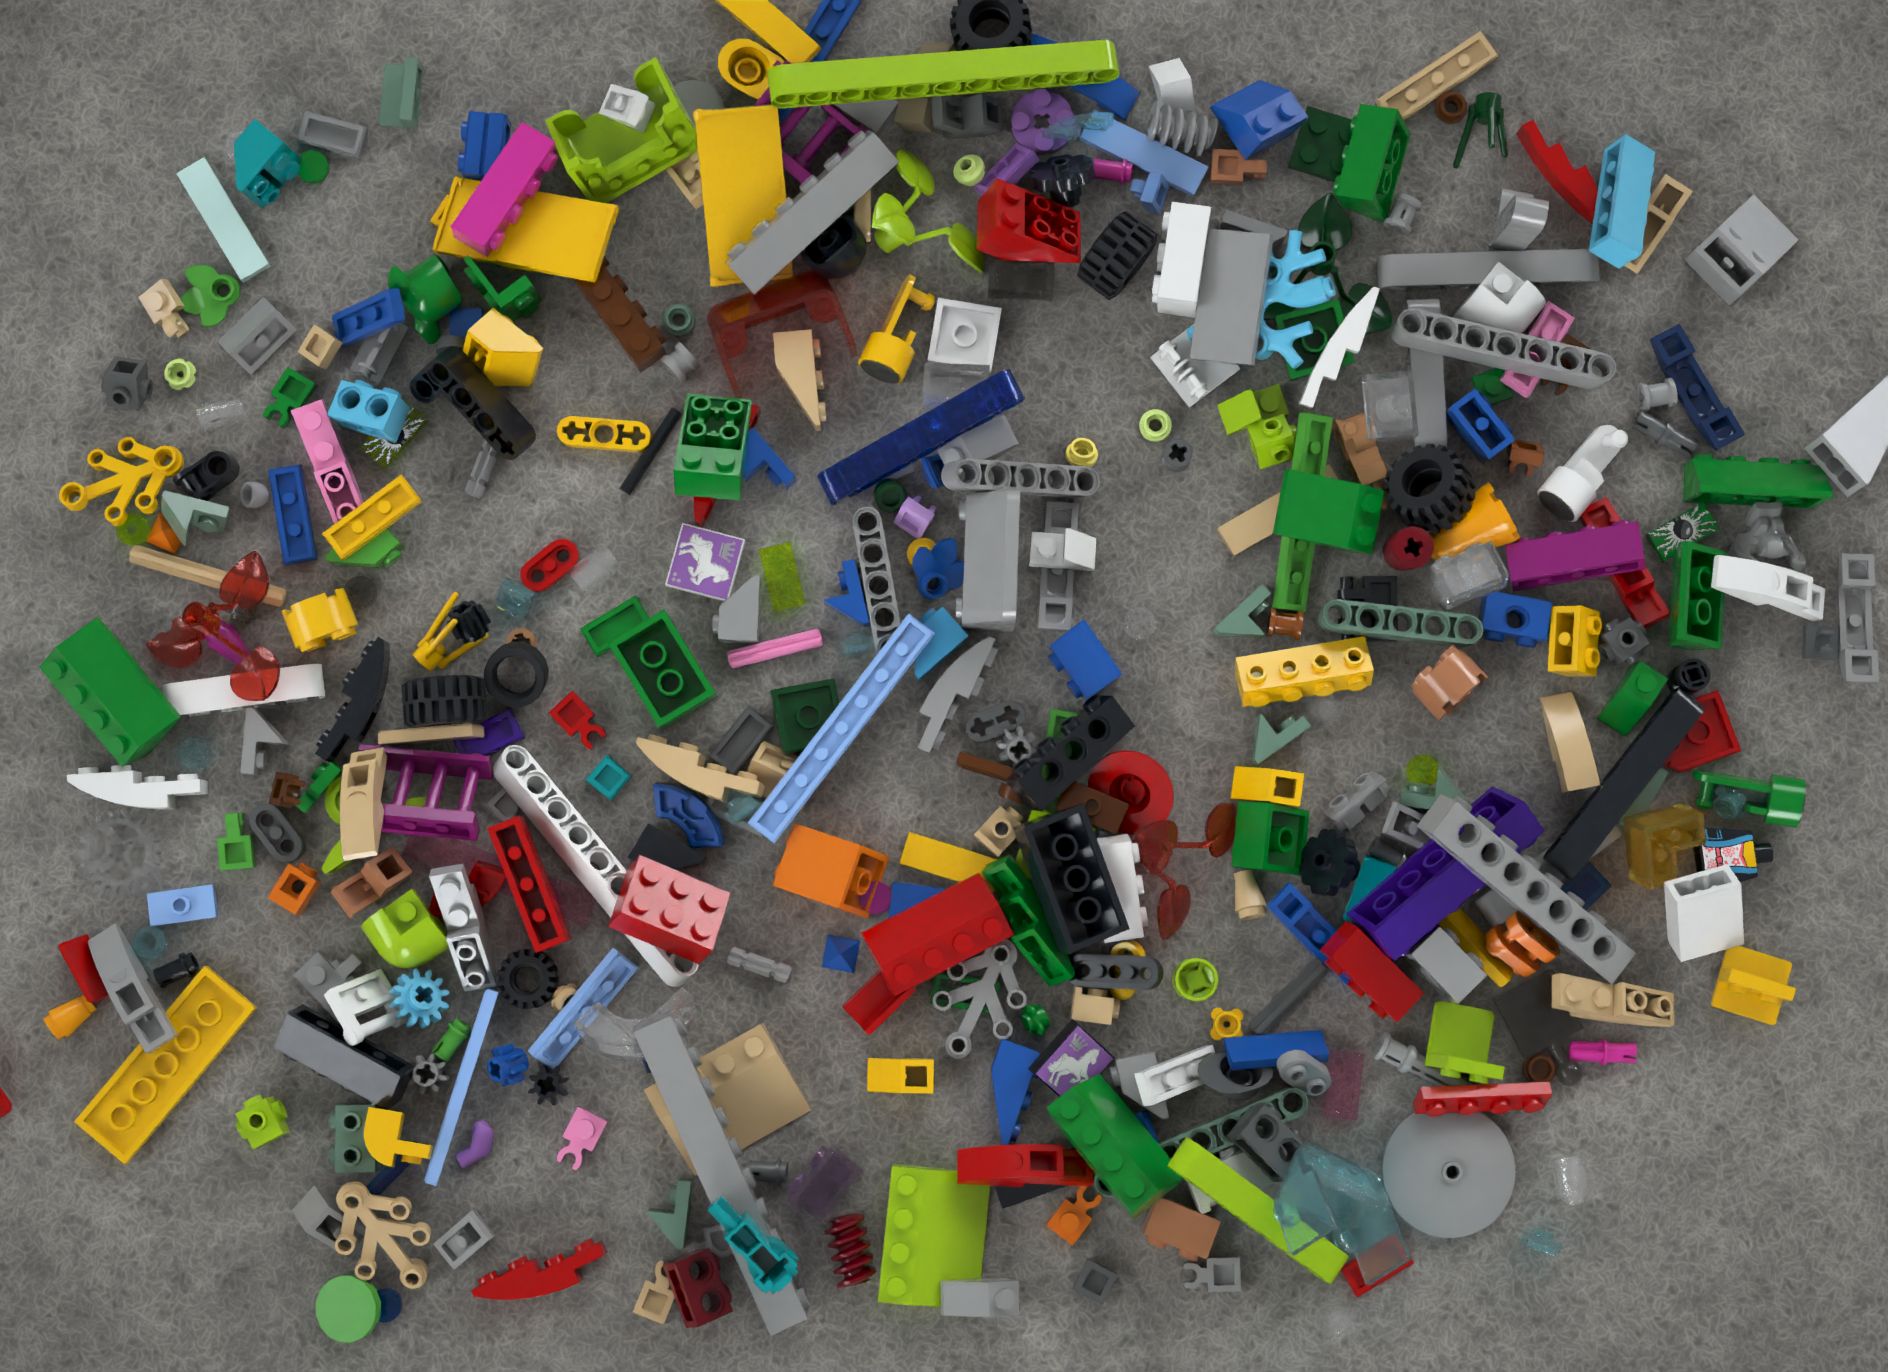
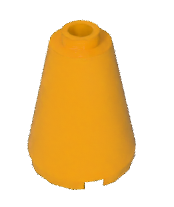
M1489 482L1474 492L1475 499L1469 501L1472 507L1469 513L1463 511L1461 515L1464 519L1459 523L1457 521L1451 524L1452 528L1447 531L1445 528H1441L1440 533H1429L1434 544L1432 555L1434 561L1440 558L1443 563H1447L1513 543L1521 538L1516 532L1518 530L1502 501L1496 499L1493 493L1495 490Z

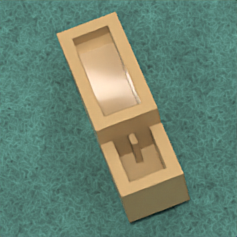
M1667 174L1662 175L1652 190L1648 201L1643 251L1637 259L1625 264V267L1636 274L1639 273L1693 192L1692 190Z
M1567 692L1541 697L1540 703L1553 762H1556L1562 793L1600 786L1589 738L1573 693Z

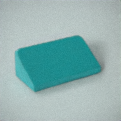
M1367 855L1364 856L1343 915V920L1351 922L1346 913L1392 874L1396 866Z

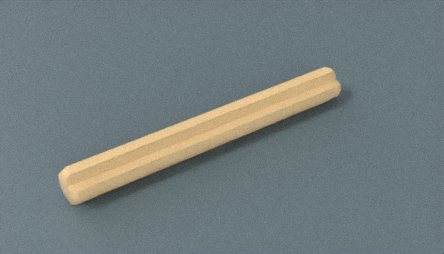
M134 545L129 554V561L132 564L276 607H282L286 601L287 591L284 588L140 545Z

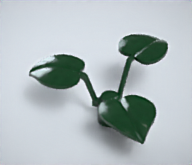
M1329 193L1309 207L1298 226V231L1302 232L1301 244L1306 248H1310V252L1323 249L1326 261L1304 268L1293 284L1301 283L1310 271L1318 276H1325L1331 273L1338 293L1344 299L1340 302L1343 318L1345 319L1347 314L1373 286L1357 283L1351 287L1348 294L1344 291L1338 275V268L1334 264L1336 251L1343 248L1351 239L1352 224L1333 194ZM1277 270L1272 273V279L1277 276ZM1380 292L1378 293L1365 335L1384 331L1391 327V311ZM1274 302L1265 309L1264 320H1273L1274 316L1292 312L1296 308Z

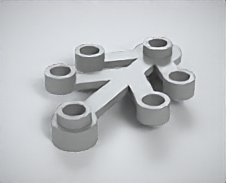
M1007 939L985 949L982 955L958 963L963 968V974L960 977L952 976L950 968L947 969L949 978L959 981L965 977L966 973L987 967L982 980L949 992L939 991L933 997V1005L940 1011L948 1010L952 1004L973 997L958 1031L950 1034L945 1042L946 1051L953 1058L961 1059L970 1053L972 1043L969 1037L985 1003L994 1024L993 1034L998 1039H1007L1011 1036L1013 1027L1005 1018L994 987L999 973L1008 991V1005L1013 1009H1020L1026 1004V994L1020 990L1012 968L1017 960V950L1014 944ZM999 948L1007 952V958L1004 961H998L994 957L995 951ZM1016 992L1020 993L1023 997V1002L1018 1006L1013 1005L1010 1001L1011 995ZM941 994L949 998V1004L946 1007H939L936 1003V998ZM1000 1023H1006L1009 1027V1032L1005 1036H1000L996 1032V1027ZM955 1039H962L965 1043V1048L961 1052H956L952 1048V1043Z

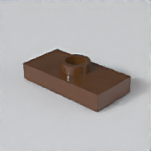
M1074 781L1062 792L1055 809L1059 811L1084 804L1093 826L1117 835L1130 805Z

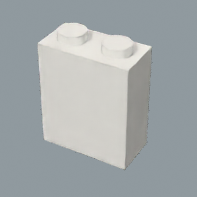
M1728 864L1664 882L1668 941L1681 962L1744 944L1742 886Z

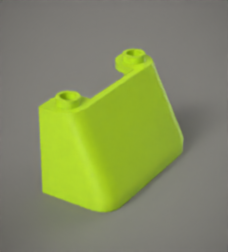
M656 57L639 66L633 76L638 88L635 91L648 96V100L655 103V108L644 132H639L598 114L599 112L583 120L576 111L564 110L545 120L567 173L587 200L601 203L610 202L698 150L696 128Z

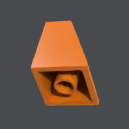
M794 823L793 829L786 839V849L782 860L776 867L773 886L868 919L870 915L868 911L878 881H882L890 857L860 844ZM876 881L864 910L860 905L859 895L865 894L871 882Z

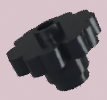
M1069 154L1050 157L1047 162L1036 163L1029 170L1034 190L1042 193L1049 192L1052 201L1070 208L1080 203L1079 197L1082 195L1081 185L1089 184L1095 178L1092 158L1085 155L1072 157Z
M1322 829L1318 834V838L1310 837L1301 853L1304 860L1299 867L1302 883L1310 886L1312 893L1321 896L1328 895L1333 897L1337 894L1339 888H1347L1350 882L1357 878L1360 871V862L1357 859L1358 852L1355 849V842L1347 839L1344 832L1336 829Z

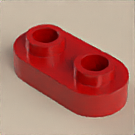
M557 539L550 543L523 565L520 572L522 584L534 593L547 591L577 567L580 561V552L577 546L568 539ZM561 551L569 552L570 556L566 562L558 560V554ZM536 571H542L544 574L541 582H534L532 579Z

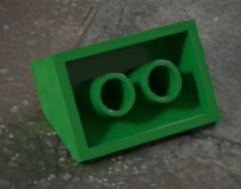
M1360 104L1358 115H1354L1351 121V140L1349 145L1344 147L1342 154V163L1344 165L1341 175H1337L1333 190L1342 207L1384 223V220L1389 215L1411 133L1398 109Z
M1683 541L1675 549L1674 562L1672 564V594L1670 596L1671 616L1668 628L1669 646L1688 651L1722 649L1725 593L1711 588L1714 556H1727V552L1691 541Z

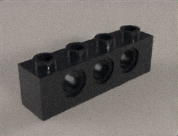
M1094 695L1082 705L1084 710L1076 717L1071 716L1063 721L1059 726L1060 731L1054 737H1048L1036 746L1037 752L1029 759L1025 758L1019 761L1012 768L1013 773L1006 781L1028 810H1044L1135 727L1113 696ZM1091 722H1093L1096 727V731L1093 737H1091L1088 732V727ZM1067 743H1070L1072 746V755L1069 758L1065 755ZM1046 763L1049 768V775L1044 780L1041 775V769Z

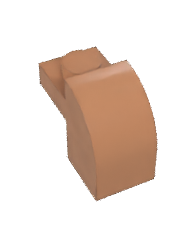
M392 846L366 862L359 873L334 887L331 893L351 919L371 905H377L400 888L413 872L396 848Z

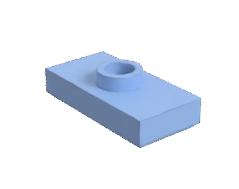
M214 884L147 894L151 927L219 917Z

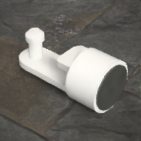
M1601 425L1595 428L1564 466H1558L1538 489L1537 495L1542 504L1551 513L1565 521H1577L1596 498L1595 491L1604 482L1601 472L1619 450L1627 444L1628 436L1626 432L1618 430L1612 425Z

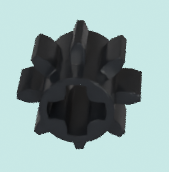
M542 1065L540 1066L542 1075L529 1076L535 1083L534 1088L530 1089L528 1093H537L540 1096L537 1104L541 1105L546 1099L550 1098V1102L554 1106L558 1104L556 1097L558 1094L562 1096L569 1094L567 1090L563 1089V1083L569 1081L570 1078H561L558 1075L560 1066H556L552 1072H548L547 1067ZM552 1077L554 1079L552 1084L556 1087V1091L552 1090L546 1094L544 1092L545 1086L541 1082Z

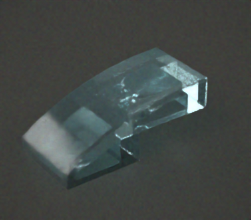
M1086 113L1065 118L1042 131V138L1074 141L1080 136L1081 129L1106 131L1113 126V113Z

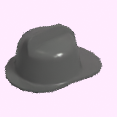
M1222 1052L1203 1058L1198 1064V1074L1201 1081L1210 1089L1233 1100L1243 1101L1255 1096L1260 1088L1269 1083L1273 1076V1067L1231 1070L1226 1053Z

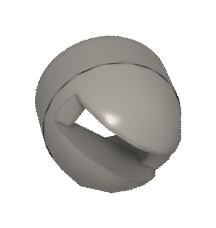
M245 482L241 488V502L246 508L261 507L269 499L268 489L258 482Z

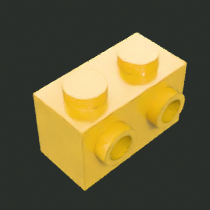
M1581 605L1552 606L1548 672L1567 677L1597 676V667L1600 663L1598 641L1602 630L1600 611Z

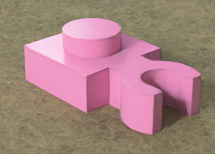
M578 1106L562 1136L571 1142L569 1146L559 1151L557 1161L562 1162L566 1153H573L576 1157V1162L573 1164L572 1169L577 1170L583 1163V1149L585 1148L591 1152L594 1150L608 1121Z

